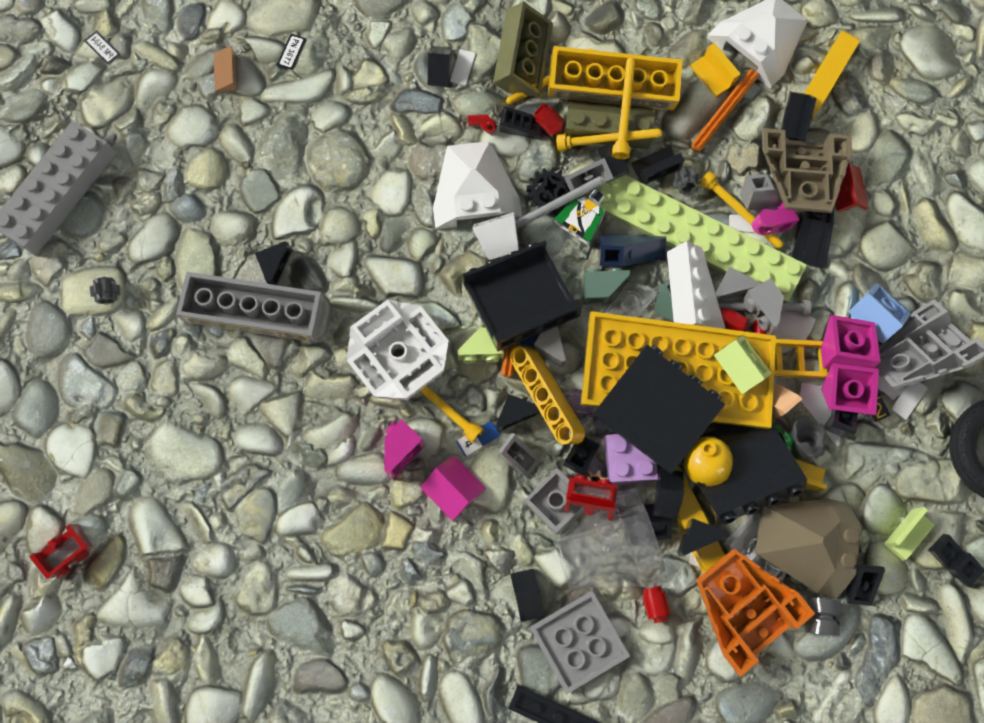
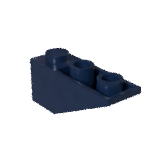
M599 234V266L623 267L663 259L666 237Z

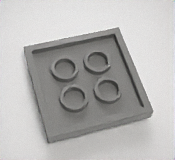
M593 590L529 627L566 695L630 657Z

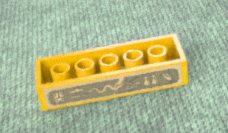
M554 46L550 63L548 97L622 105L626 61L628 58H633L635 60L631 106L674 111L680 101L683 60Z

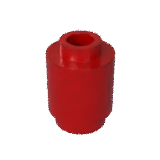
M542 104L533 115L536 119L535 122L550 136L554 134L557 136L565 128V119L551 105Z
M725 308L721 309L725 329L747 332L750 326L747 323V317L730 308L728 310Z
M662 586L644 589V596L642 598L648 620L653 619L654 624L668 621L667 616L672 613L666 591H663Z

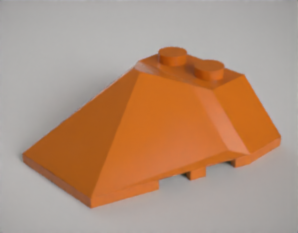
M735 549L728 552L696 579L722 654L739 677L759 662L756 655L789 627L798 629L815 615L814 611L797 591L789 588L778 578L760 568L759 565Z

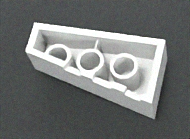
M686 241L669 250L667 258L674 322L725 329L703 248Z

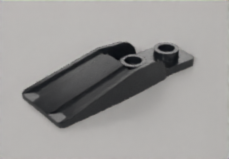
M834 207L831 213L802 212L791 254L792 258L808 266L821 269L826 267L834 225Z

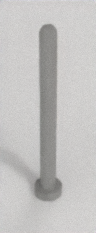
M599 176L517 219L516 228L519 229L605 183L603 176Z
M803 300L802 303H783L781 312H802L803 316H809L811 313V301ZM718 302L720 311L722 308L727 310L730 308L734 311H748L744 302Z

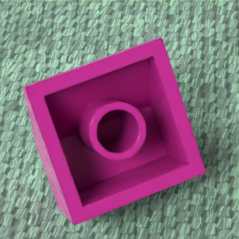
M831 315L821 346L823 368L830 369L833 363L875 368L880 363L875 322Z
M402 419L398 423L396 421L387 428V435L385 436V472L392 480L425 447L422 438Z

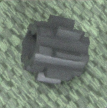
M683 166L674 173L676 178L673 180L674 188H678L680 194L692 195L694 191L700 188L698 183L701 181L700 173H696L694 167Z
M112 277L95 278L93 286H89L90 297H94L97 304H113L117 301V296L120 295V286L116 285L115 279Z

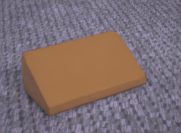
M232 46L214 53L216 93L237 91L236 54Z

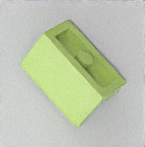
M744 335L714 355L742 394L772 374Z
M925 507L912 509L884 543L902 561L908 559L935 526L934 523L924 516L928 511Z

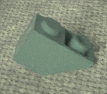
M614 268L610 271L591 269L588 272H584L582 279L584 305L607 304L627 282L630 270L623 271L622 268Z

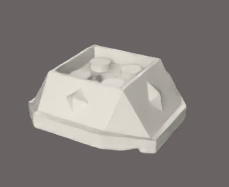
M388 299L350 327L347 362L375 398L408 400L445 371L449 340L419 305ZM403 349L405 352L401 357L393 356L394 351Z

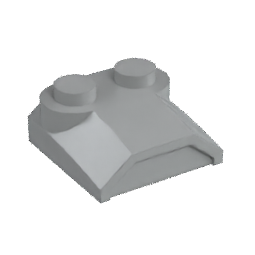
M557 467L527 498L523 499L527 506L556 535L565 531L584 512L583 506L570 504L569 512H564L569 479ZM574 491L575 493L584 494L580 491Z

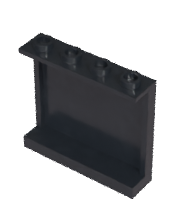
M546 241L532 243L523 250L513 251L506 257L498 260L493 259L486 265L479 268H471L463 274V285L497 352L576 319L581 315L582 306L578 299L574 300L557 271L546 251Z
M646 345L592 414L662 469L672 474L725 404L720 401L722 396L712 389L707 391L701 386L703 382L692 374L688 376L682 372L683 367L673 359L669 362L662 356L664 352L658 347Z
M728 424L700 436V438L709 436L722 440L730 448L733 456L732 470L726 481L715 486H705L706 484L698 482L701 492L715 515L716 526L730 524L745 514L747 516L753 515L762 507L767 505L770 507L775 506L782 499L790 496L792 498L797 497L805 491L807 478L773 424H771L770 429Z

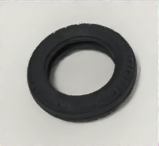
M984 400L973 404L960 415L953 426L949 441L951 462L957 475L970 490L984 498V467L981 465L976 453V438L984 425Z

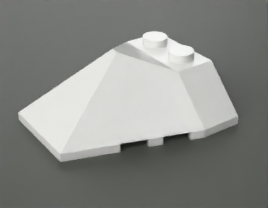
M765 0L721 21L706 38L715 43L721 50L728 44L732 45L758 66L756 72L759 73L757 79L771 89L785 74L808 19L783 0Z
M490 141L447 146L433 206L436 230L457 227V220L503 216L512 212L515 214V220L522 217L519 196Z

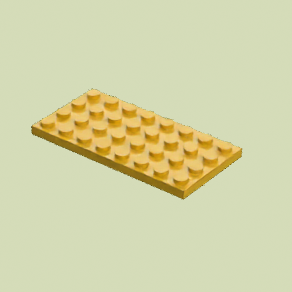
M590 312L581 405L598 407L644 346L648 345L651 347L655 345L664 352L662 356L669 362L671 359L678 362L683 367L682 372L688 376L692 374L703 382L701 384L703 388L707 391L712 389L722 396L720 401L725 405L712 422L762 429L771 428L776 336ZM744 335L772 374L742 394L714 355Z

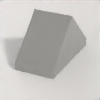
M605 158L565 176L564 179L569 190L572 191L599 176H603L605 182L613 179V176Z
M729 267L715 290L717 301L720 302L744 296L748 290L759 285V282Z
M558 326L541 333L533 348L541 356L557 366H564L566 358Z
M513 433L498 451V457L526 478L541 460Z

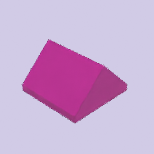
M833 363L821 387L828 409L876 415L879 369Z
M455 455L436 467L420 487L452 521L486 490V487Z

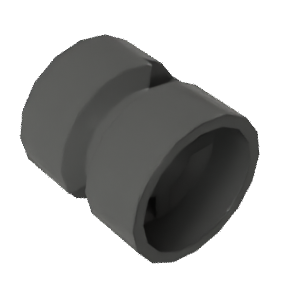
M807 597V604L814 611L815 615L807 621L806 632L840 636V622L836 620V617L840 615L841 601Z

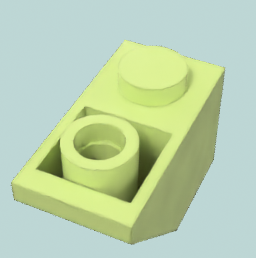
M485 327L479 328L458 350V361H463V363L467 364L476 363V360H486L488 363L499 362V359H504V349L497 352Z

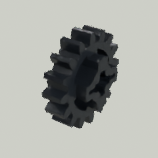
M543 168L541 175L535 172L534 178L529 179L526 192H528L527 200H532V208L536 206L540 208L561 197L562 194L570 192L562 176V170L554 173V168H551L550 172ZM566 204L559 208L563 210L566 207ZM559 208L553 210L555 215L558 214Z

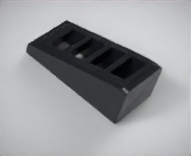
M503 106L499 132L541 140L543 128L537 124L536 131H533V123H536L533 114ZM516 120L520 121V126L516 125ZM525 122H529L528 129L524 128Z

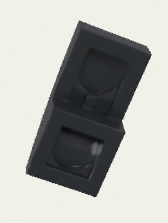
M942 534L928 549L954 577L967 587H971L984 573V568L972 554L964 552L949 534Z

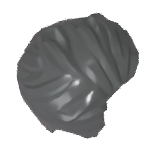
M803 415L798 417L789 432L793 438L791 448L805 459L823 456L825 453L823 439H825L824 425L813 423L809 416Z

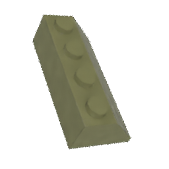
M524 1L506 10L493 84L507 93H524L529 96H540L553 22Z
M568 100L565 134L572 137L619 133L622 105ZM630 106L628 132L654 129L655 117L653 109ZM653 138L630 140L627 142L632 148L649 149Z

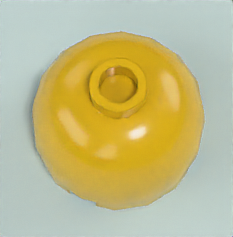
M705 436L699 438L684 457V469L687 476L697 484L698 482L706 484L705 486H715L726 481L730 476L733 466V456L730 448L722 440L715 437Z

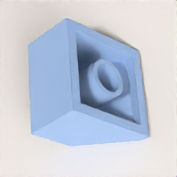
M878 283L849 310L853 319L875 322L877 340L882 344L897 332L911 315L908 310Z

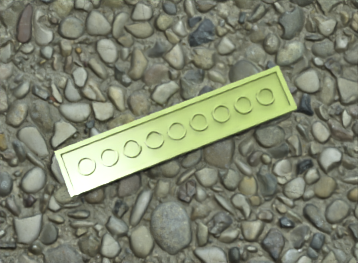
M626 175L611 182L607 181L596 189L605 196L599 207L605 210L606 215L648 236L666 237V245L672 248L686 241L702 247L707 265L723 274L726 273L729 267H732L758 281L759 284L771 278L784 295L783 303L789 302L807 266Z

